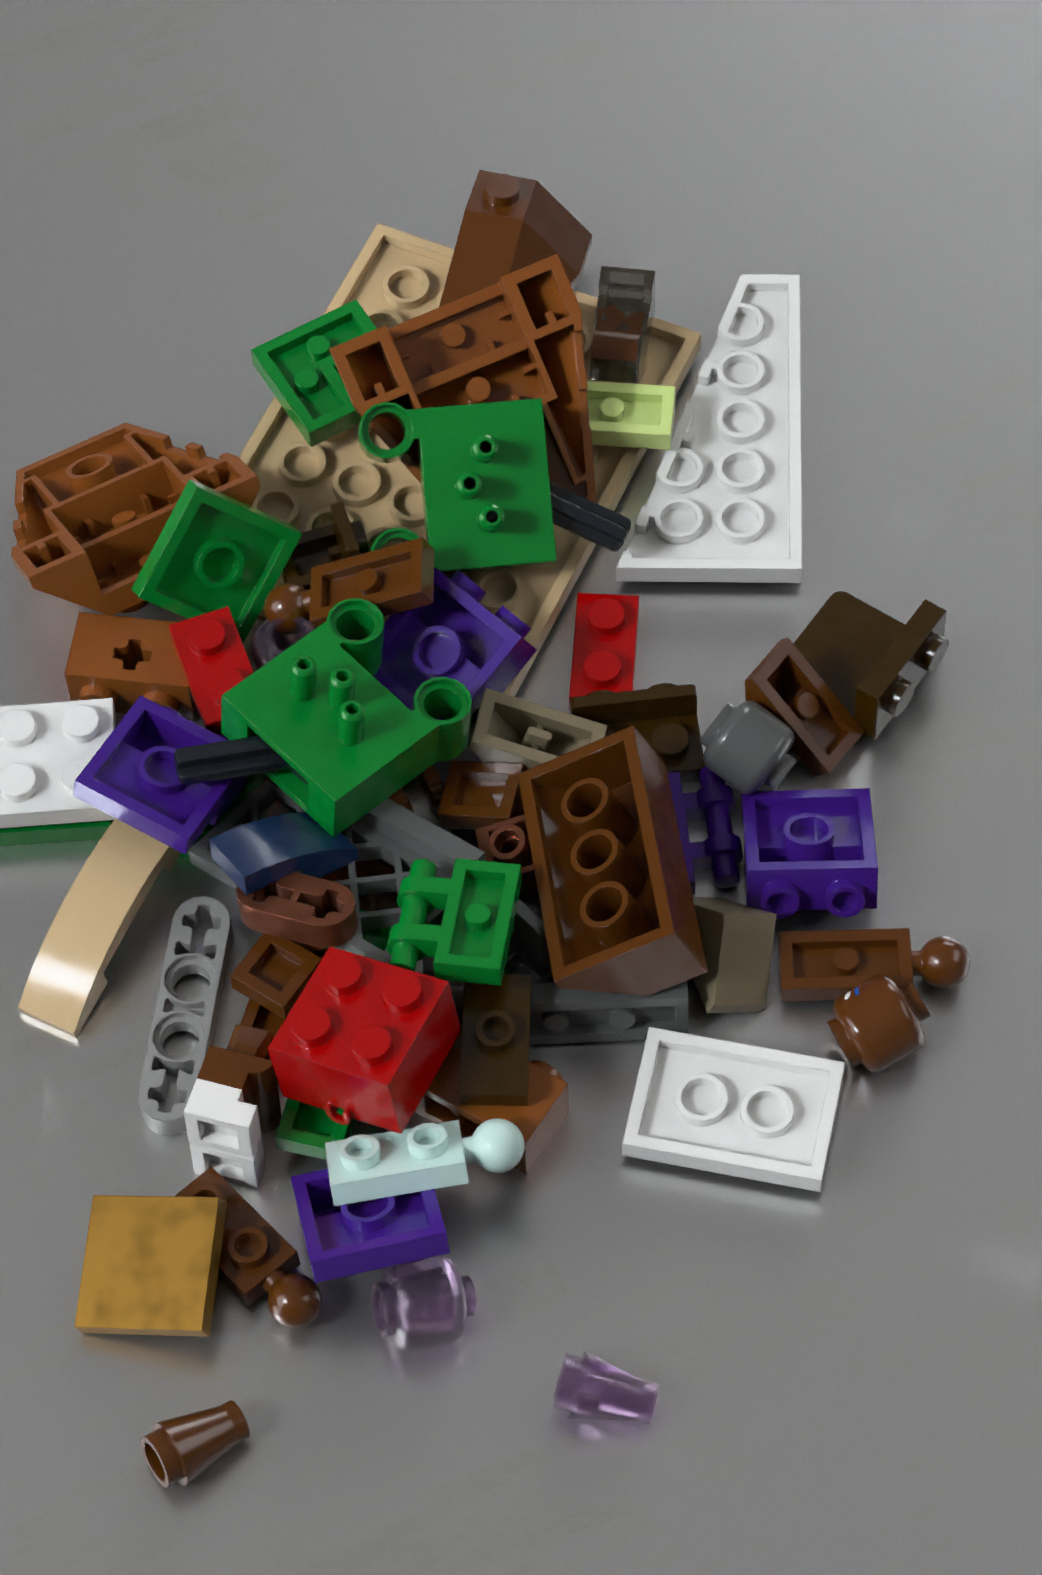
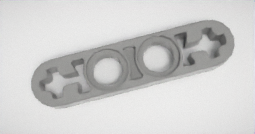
M207 896L194 897L185 901L177 908L173 916L138 1089V1103L146 1126L154 1133L163 1136H176L187 1131L184 1109L209 1046H213L233 943L232 924L226 906L217 899ZM201 921H211L213 929L207 930L203 944L205 955L195 953L196 946L192 930H198ZM188 974L202 975L210 982L208 990L203 995L189 999L176 994L174 987L181 977ZM177 1031L193 1033L199 1039L197 1047L190 1054L177 1057L165 1052L162 1048L163 1043L170 1034ZM167 1075L177 1077L176 1085L180 1102L173 1104L171 1112H161L158 1102H164L167 1097L169 1088Z

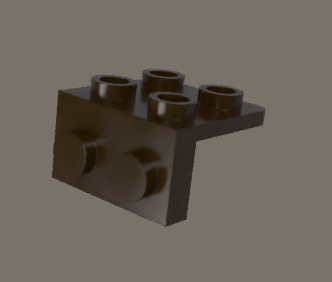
M838 591L829 597L793 644L865 731L863 734L876 740L892 717H898L905 710L913 696L915 687L927 672H933L942 661L949 645V640L944 637L947 611L925 599L909 621L903 624L844 591Z

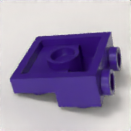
M434 567L433 604L392 614L385 621L382 663L380 669L373 677L411 711L413 710L416 690L423 682L438 677L455 679L465 685L471 694L472 716L481 704L485 688L503 693L537 649L524 640L531 631V628L503 605L495 615L482 606L479 602L486 592L457 569L449 579Z
M140 695L75 779L73 796L186 855L208 824L216 826L246 785L248 775L191 785L181 784L177 778L174 764V754L177 749L227 741L229 739L226 736L217 735L195 724L170 707L161 706Z
M870 788L757 791L751 795L741 793L746 905L775 913L776 919L790 917L797 910H829L838 917H851L858 914L862 909L877 908L878 861Z
M328 1168L291 1176L298 1217L315 1283L336 1278H347L358 1273L403 1263H414L426 1258L450 1253L447 1232L435 1189L334 1206Z

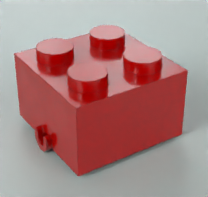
M329 946L270 1043L268 1052L283 1097L324 1109L331 1120L341 1125H348L353 1118L402 1134L460 1034L461 1027L448 981ZM339 1107L344 1109L342 1115L337 1113Z

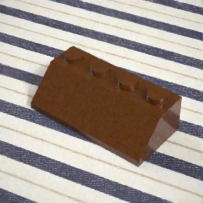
M632 725L519 773L518 780L554 983L560 989L649 996L708 972L666 765L637 729Z

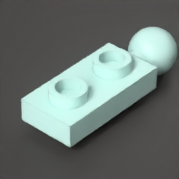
M500 1118L490 1119L481 1123L472 1136L464 1138L461 1137L459 1120L437 1124H420L413 1128L404 1129L402 1134L394 1131L372 1135L360 1134L343 1140L325 1142L334 1206L467 1184L469 1179L466 1165L477 1163L481 1168L489 1172H506L520 1162L525 1148L524 1138L519 1128L512 1122Z

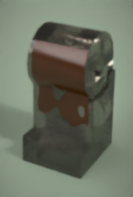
M601 266L598 285L599 296L594 321L595 331L591 351L590 378L597 381L640 384L655 312V271Z

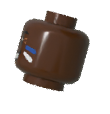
M878 974L837 997L833 1004L835 1018L828 1021L827 1024L853 1068L863 1064L871 1072H881L923 1047L925 1033L920 1022L931 1015L911 982L899 988L893 978L886 974Z

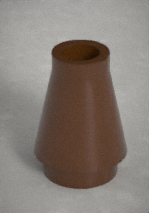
M230 1400L214 1408L154 1423L153 1432L141 1438V1447L151 1472L163 1487L167 1488L177 1482L182 1486H186L233 1446L249 1438L250 1431L241 1409L234 1401Z

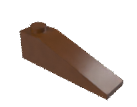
M479 170L465 208L439 307L498 283L500 277L555 254H558L571 287L574 289L579 283L592 244V234L537 180Z

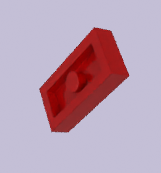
M577 593L569 711L570 699L573 697L585 696L598 690H609L614 693L634 690L639 622L638 595Z
M228 606L168 625L173 646L203 726L217 735H222V695L254 673Z

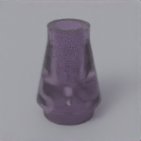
M587 1351L583 1352L582 1357L566 1353L555 1390L553 1408L568 1411V1419L637 1421L649 1425L657 1399L659 1384L637 1377Z

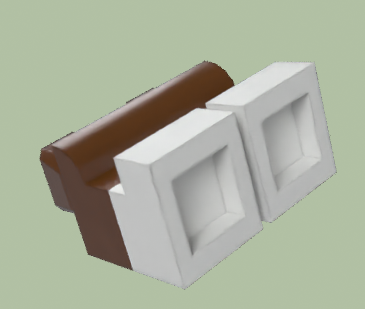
M238 1024L235 1025L227 1049L209 1046L184 1109L194 1174L201 1175L208 1168L212 1167L227 1182L258 1189L266 1168L262 1138H260L261 1133H267L277 1128L282 1117L278 1080L268 1052V1047L274 1039L273 1033Z

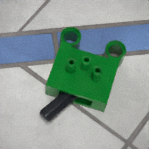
M542 398L408 410L396 403L383 402L373 405L368 409L360 421L358 429L360 448L367 457L376 462L391 463L397 461L407 454L412 444L417 443L426 541L434 549V567L443 574L455 573L457 569L460 572L553 564L557 561L553 524L612 552H618L630 531L631 521L629 518L549 481ZM383 416L392 417L397 420L404 431L402 443L396 448L389 450L375 446L368 434V428L374 420ZM405 528L389 529L376 538L370 551L381 549L385 544L394 540L407 542L418 539L419 536Z
M359 598L345 599L332 607L326 622L222 695L221 733L229 740L177 749L174 754L176 775L181 784L191 785L265 773L332 837H336L435 762L447 761L460 756L466 749L469 740L472 709L471 694L465 685L455 679L447 677L432 678L423 682L416 690L413 710L411 711L373 677L380 669L382 663L384 618L382 612L368 600Z

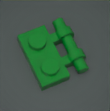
M455 858L450 879L435 877L437 867L433 862L426 859L414 860L411 864L409 876L405 877L400 883L397 904L401 908L399 923L394 924L390 929L386 947L388 954L391 955L390 964L415 971L417 961L422 960L425 956L434 957L435 978L501 986L522 883L521 864ZM435 909L444 910L441 925L425 924L427 914L432 913Z

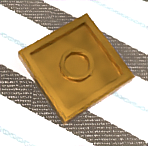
M93 1195L74 1327L82 1333L210 1337L227 1203L219 1197Z

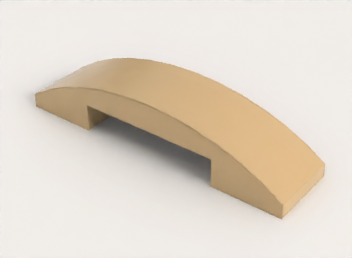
M115 818L77 875L48 930L25 985L18 1006L20 1012L77 1038L108 983L103 973L161 869L170 872L181 852Z

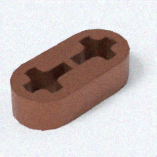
M293 872L247 896L238 886L236 887L241 920L247 927L255 931L321 948L340 946L348 942L356 934L358 917L354 895L346 886L337 882Z

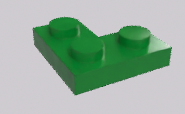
M356 299L251 349L254 367L310 447L360 424L362 419L350 401L329 351L334 346L377 329Z

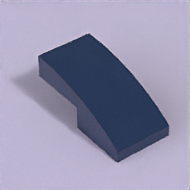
M306 812L287 813L256 820L209 839L211 858L246 896L293 872L321 878L359 859L358 849L342 832L336 837H332Z

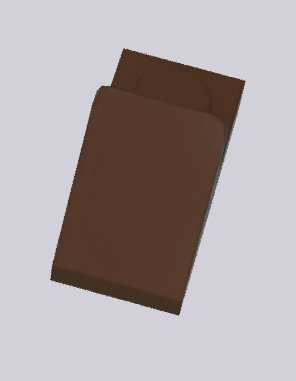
M788 637L780 639L745 680V700L757 702L792 729L795 739L791 748L815 777L829 774L865 732Z

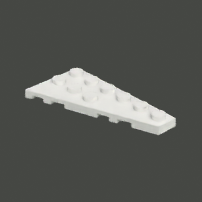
M800 274L740 275L718 326V336L708 359H704L698 374L696 388L690 402H686L672 435L671 450L665 451L656 472V482L646 506H642L635 522V532L627 551H623L618 562L616 582L802 583Z

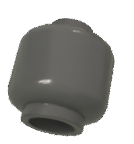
M752 700L745 701L738 707L728 702L699 741L707 747L703 754L705 766L744 795L756 793L764 784L775 791L797 762L795 758L788 754L795 739L792 729Z

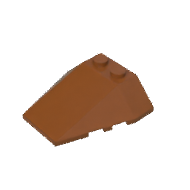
M558 254L504 275L494 285L389 329L385 325L329 349L350 401L361 417L373 405L383 402L396 403L408 410L542 398L549 481L597 503L587 400V374L584 362L582 311ZM383 416L370 424V427L390 449L396 448L402 443L404 431L401 424L394 418ZM416 443L412 444L407 454L399 460L421 484L418 446Z
M123 423L16 470L14 504L18 512V520L13 521V532L17 539V546L12 547L11 557L15 567L33 589L109 616L119 612H134L142 609L149 602L138 598L131 588L189 479L249 506H252L260 490L259 479L236 455L225 452L219 456L218 460L206 456L203 445L191 442L185 446L186 450L172 445L169 435L129 423Z

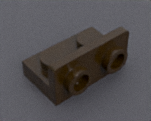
M661 683L653 685L648 689L615 693L609 690H598L585 696L570 699V714L607 725L605 737L633 725L666 765L667 773L680 772L681 784L700 782L699 771L705 767V764L703 762L702 744L699 742L701 736L697 717L695 685Z

